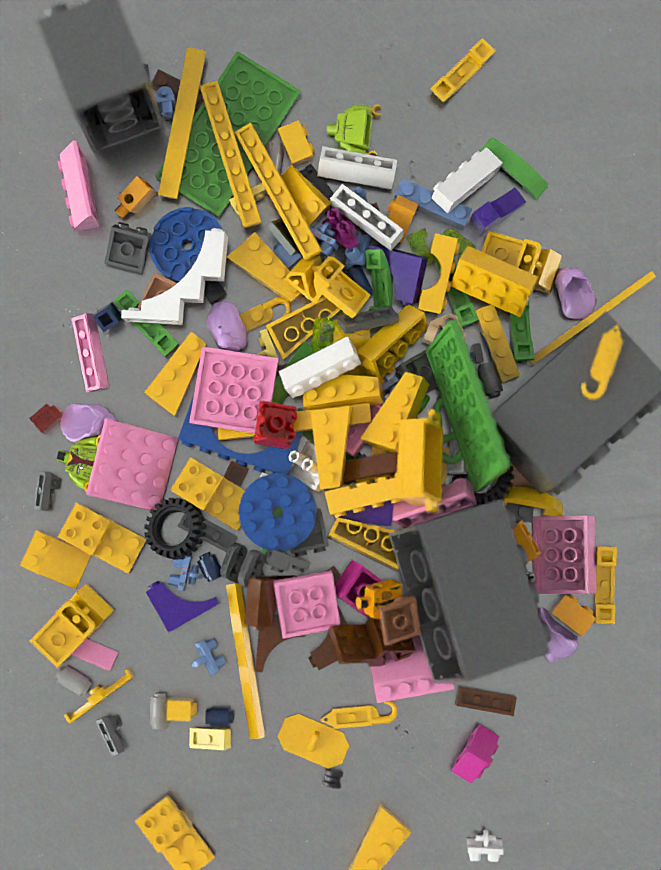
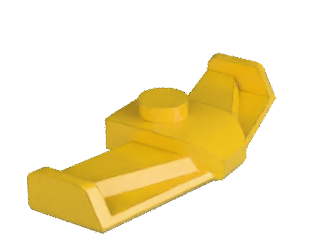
M127 668L125 670L126 675L108 688L105 685L100 688L98 685L89 692L91 696L87 698L88 703L72 715L69 713L64 715L69 724L74 722L132 679L134 675L131 670Z

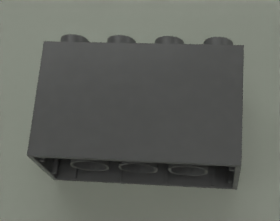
M82 0V4L68 8L66 4H57L44 11L45 18L37 20L72 111L93 153L163 126L150 79L118 0ZM133 95L137 96L140 100L139 108L137 107L138 100L134 98ZM149 107L153 120L143 121L142 117L149 116ZM95 112L101 125H96Z
M607 311L583 330L491 414L495 419L496 430L502 439V447L505 454H507L513 466L539 494L552 490L557 496L562 491L566 492L582 478V475L576 468L581 466L585 470L590 465L594 466L611 451L605 444L607 440L614 444L620 438L621 440L624 439L639 425L633 417L634 415L641 419L648 412L652 413L661 405V370L620 326L619 331L623 343L605 393L602 397L595 400L588 399L582 393L583 383H586V389L589 393L597 391L600 382L592 377L590 370L602 335L608 333L616 325L619 326Z
M503 499L389 533L407 596H414L416 598L421 631L419 636L434 684L469 682L550 653L547 644L551 640L550 629L546 622L539 618L536 605L539 603V594L535 585L532 582H528L524 569L527 565V555L524 548L516 543L512 530L516 525L515 516L511 508L505 506Z

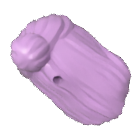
M576 267L560 268L556 275L555 284L562 303V311L568 318L585 319L593 312L597 302L590 280L582 270Z
M216 302L207 317L206 324L217 343L218 349L234 352L244 349L247 344V332L239 316L238 308L231 302Z
M71 404L66 407L63 413L60 427L63 435L68 440L76 442L83 438L101 435L105 419L116 421V418L103 405Z
M538 608L540 620L546 622L551 633V640L547 643L550 653L546 654L547 660L556 662L559 658L571 656L579 647L578 636L555 621L548 610Z

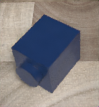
M110 302L92 316L103 333L122 319L121 313L113 302Z

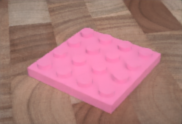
M202 347L189 423L255 434L260 401L272 402L279 358Z
M105 419L86 495L157 511L155 505L157 503L162 505L161 501L164 497L178 438Z

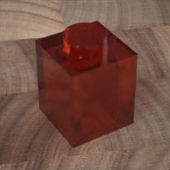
M46 403L29 419L41 433L46 434L62 418L59 416L61 412L54 404L50 406Z

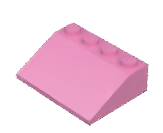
M75 140L60 153L61 160L58 161L60 172L64 174V179H61L63 189L67 190L68 194L65 201L67 208L71 209L72 213L69 216L70 225L79 232L99 228V222L85 154L77 140Z
M595 516L533 517V539L542 552L533 559V573L536 576L534 585L537 588L538 594L597 593Z
M419 635L412 637L416 651L411 656L395 662L389 653H384L386 658L385 665L371 667L377 703L454 689L453 683L434 684Z

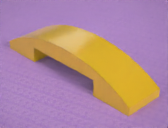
M482 38L430 90L442 102H445L496 51Z
M513 486L508 488L510 491L508 495H503L505 506L507 502L542 508L543 515L563 516V503L548 493L539 494L532 488Z
M597 546L596 550L597 593H594L596 624H615L614 589L617 547Z

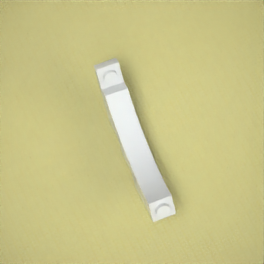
M218 228L205 231L200 254L186 276L168 291L156 297L143 300L141 311L138 308L122 310L121 318L126 322L182 325L184 302L203 303L205 281H224L228 244L227 234Z

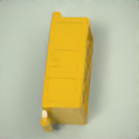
M431 409L428 411V418L399 421L397 498L413 506L425 505L427 511L436 514L439 511L438 504H441L443 427L440 423L441 414Z

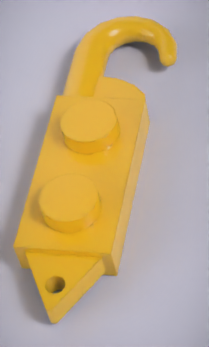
M276 297L239 314L248 333L270 322L273 318L272 307L278 304L286 306V312L283 316L291 313V303L282 297Z
M618 325L602 335L590 370L592 377L600 382L597 391L589 393L586 389V383L582 384V393L588 399H599L605 393L623 343Z
M392 701L384 702V704H388L392 708V713L388 716H379L377 709L371 705L333 708L320 721L333 726L334 729L387 724L396 719L398 708Z

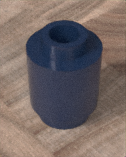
M210 552L199 556L200 560L197 563L203 577L208 582L221 577V567L215 554L211 555Z
M211 707V709H206L205 723L210 724V726L229 727L230 723L234 722V711H231L230 707Z

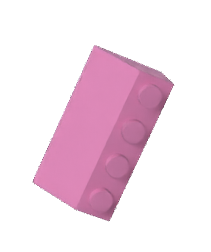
M464 478L456 479L449 485L442 484L441 504H438L439 511L436 514L427 511L425 505L413 506L405 501L394 503L393 521L403 528H407L477 505L472 484Z

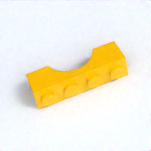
M436 233L433 235L430 253L437 258L441 273L436 284L428 289L421 290L417 309L441 314V310L445 311L447 300L444 297L451 287V281L448 279L450 273L454 272L456 262H453L454 254H458L460 243H457L458 238Z
M489 305L475 310L479 319L477 325L488 345L492 362L495 365L501 384L518 378L520 373L495 306Z

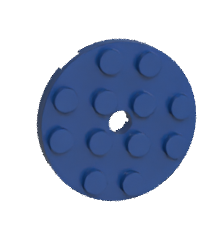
M183 207L167 213L155 225L149 242L153 263L164 276L173 281L180 282L193 267L200 254L205 231H211L213 228L222 229L220 224L208 212L193 209V207ZM185 241L192 242L190 250L183 249Z
M275 473L258 478L246 489L239 505V519L244 533L253 543L271 551H285L298 546L310 535L316 521V503L311 491L302 481L287 474ZM275 507L283 509V515L280 518H276L272 514V510Z

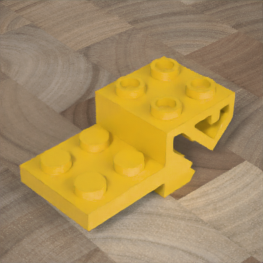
M488 231L481 252L538 276L534 290L550 294L562 261V256L552 249H542V245L539 242L528 239L523 241L492 231Z
M320 254L307 261L302 257L285 278L291 286L295 287L314 304L323 294L352 319L371 296L342 272L345 266L335 257H327L323 263Z
M190 457L170 491L238 531L241 526L239 505L245 490Z
M76 503L58 535V538L92 556L100 558L128 574L147 540L79 503Z
M87 583L74 594L71 600L66 601L59 608L56 614L35 634L30 642L59 668L115 610Z
M168 795L135 820L158 853L162 852L174 870H200L215 858V855L192 826V822L187 815L178 809L176 803Z

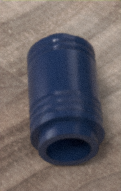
M354 265L348 268L346 275L373 296V289L362 267Z

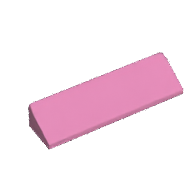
M88 313L71 319L86 392L109 388V382L97 323L92 317L94 314Z
M86 639L71 655L110 671L119 652Z

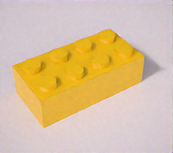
M467 246L459 259L451 287L521 317L538 276Z

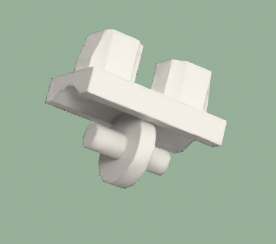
M483 830V835H476V838H467V850L471 861H479L481 854H488L489 861L498 862L500 854L503 855L502 839H495V836H489L488 830Z

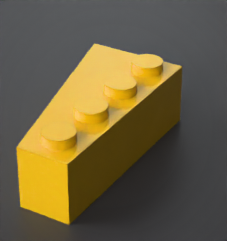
M256 232L226 257L228 262L290 302L291 305L303 295L285 280L290 270Z
M192 332L144 392L176 418L192 384L195 373L199 368L202 347H208L207 343Z
M398 473L393 476H385L373 481H365L352 486L326 491L325 497L330 515L334 514L336 518L346 515L345 511L353 510L354 513L364 511V507L372 505V508L384 506L383 502L391 500V504L401 502L402 500L397 498Z
M380 804L348 870H381L411 834L410 828Z

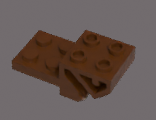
M371 617L365 625H331L328 629L339 664L368 663L369 667L382 666L386 662L384 653H389L390 657L396 662L411 656L416 651L412 637L386 646L384 644L381 619Z

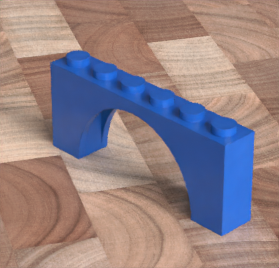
M192 398L178 437L182 441V445L190 448L193 445L199 446V451L210 454L211 451L216 452L219 458L229 460V457L236 459L237 464L245 467L247 464L255 466L254 470L265 473V470L273 472L272 474L282 473L289 475L293 464L289 460V454L292 451H297L303 433L296 432V437L288 449L270 446L257 453H237L229 450L219 442L212 427L189 423L193 404Z

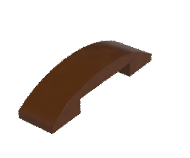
M398 452L378 454L345 462L343 484L384 474H397Z

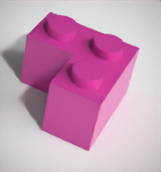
M479 724L471 734L465 749L457 757L451 772L469 783H472L475 778L479 779L485 770L484 768L488 769L493 761L491 756L496 753L499 747L497 742L500 736Z

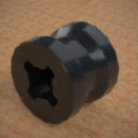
M324 769L325 779L322 781V786L340 789V778L343 777V772Z

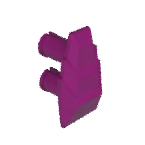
M332 208L333 214L328 211V218L322 221V224L330 223L332 225L331 230L335 232V235L331 238L335 239L340 246L343 245L351 250L359 244L356 236L358 234L355 230L356 226L342 215L338 209Z

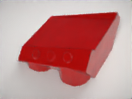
M260 401L253 442L256 445L261 444L282 449L290 448L291 442L296 437L294 423L297 419V407Z

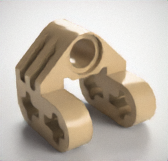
M448 314L430 321L422 342L430 345L435 338L438 328L442 331L446 326L445 321L448 319H457L459 326H461L458 317L454 314ZM463 330V338H464V341H465L466 335H465V332H464V330Z

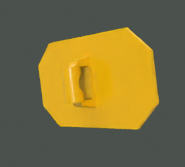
M301 714L285 718L277 736L283 750L328 769L342 764L349 748L343 732Z

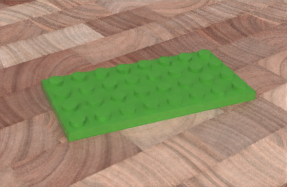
M239 51L235 53L218 79L233 131L235 132L251 122L264 146L271 140L301 93L299 89ZM203 102L193 118L179 193L220 218L230 203L229 199L233 198V192L209 115ZM234 133L248 175L253 165ZM164 163L155 175V178H157L160 181L162 177Z
M456 319L447 323L425 352L475 493L483 491L510 466L509 458L502 447V439L496 430L495 419L489 411V402L484 397L482 383L478 380L476 366L470 358L469 347L465 344L462 327L459 326Z

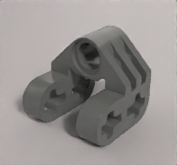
M232 543L225 555L220 574L223 578L239 583L247 588L248 577H263L264 572H261L265 562V556L256 550H251L247 553L244 545Z

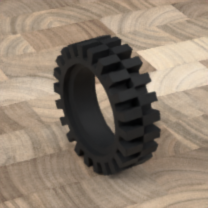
M510 460V467L498 477L496 485L490 491L485 493L474 492L477 506L501 499L504 500L503 495L510 493L508 488L513 487L511 479H514L512 474L514 469L510 465ZM468 471L467 474L455 475V477H452V481L459 478L468 480Z
M169 498L168 501L164 499L161 501L162 505L159 503L155 505L157 511L150 510L149 513L152 514V517L147 516L146 518L149 521V525L145 524L144 529L148 530V532L144 533L145 537L149 538L146 542L148 545H151V550L155 551L158 555L173 560H178V558L184 559L185 555H192L191 551L196 552L198 550L197 544H202L203 541L199 539L200 536L205 537V533L202 532V529H206V525L202 523L205 521V518L200 515L202 512L197 509V506L186 500ZM183 512L189 521L187 537L178 545L168 546L161 536L162 523L171 513Z

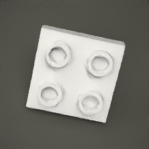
M307 441L301 453L292 451L289 454V460L295 463L289 475L299 479L313 490L320 492L315 445Z

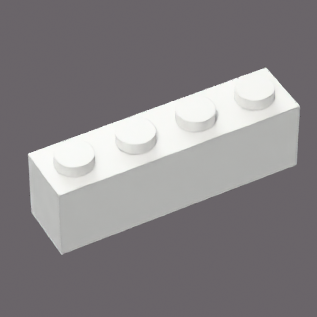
M322 146L317 176L392 189L397 160Z
M487 147L481 152L477 151L469 162L465 161L461 164L458 171H452L444 182L440 181L435 185L432 199L448 214L496 175L503 162Z
M342 184L330 198L333 208L338 209L342 215L390 251L403 237V229L345 185Z
M347 336L279 371L285 390L292 398H295L348 370L354 369L362 363L355 346Z

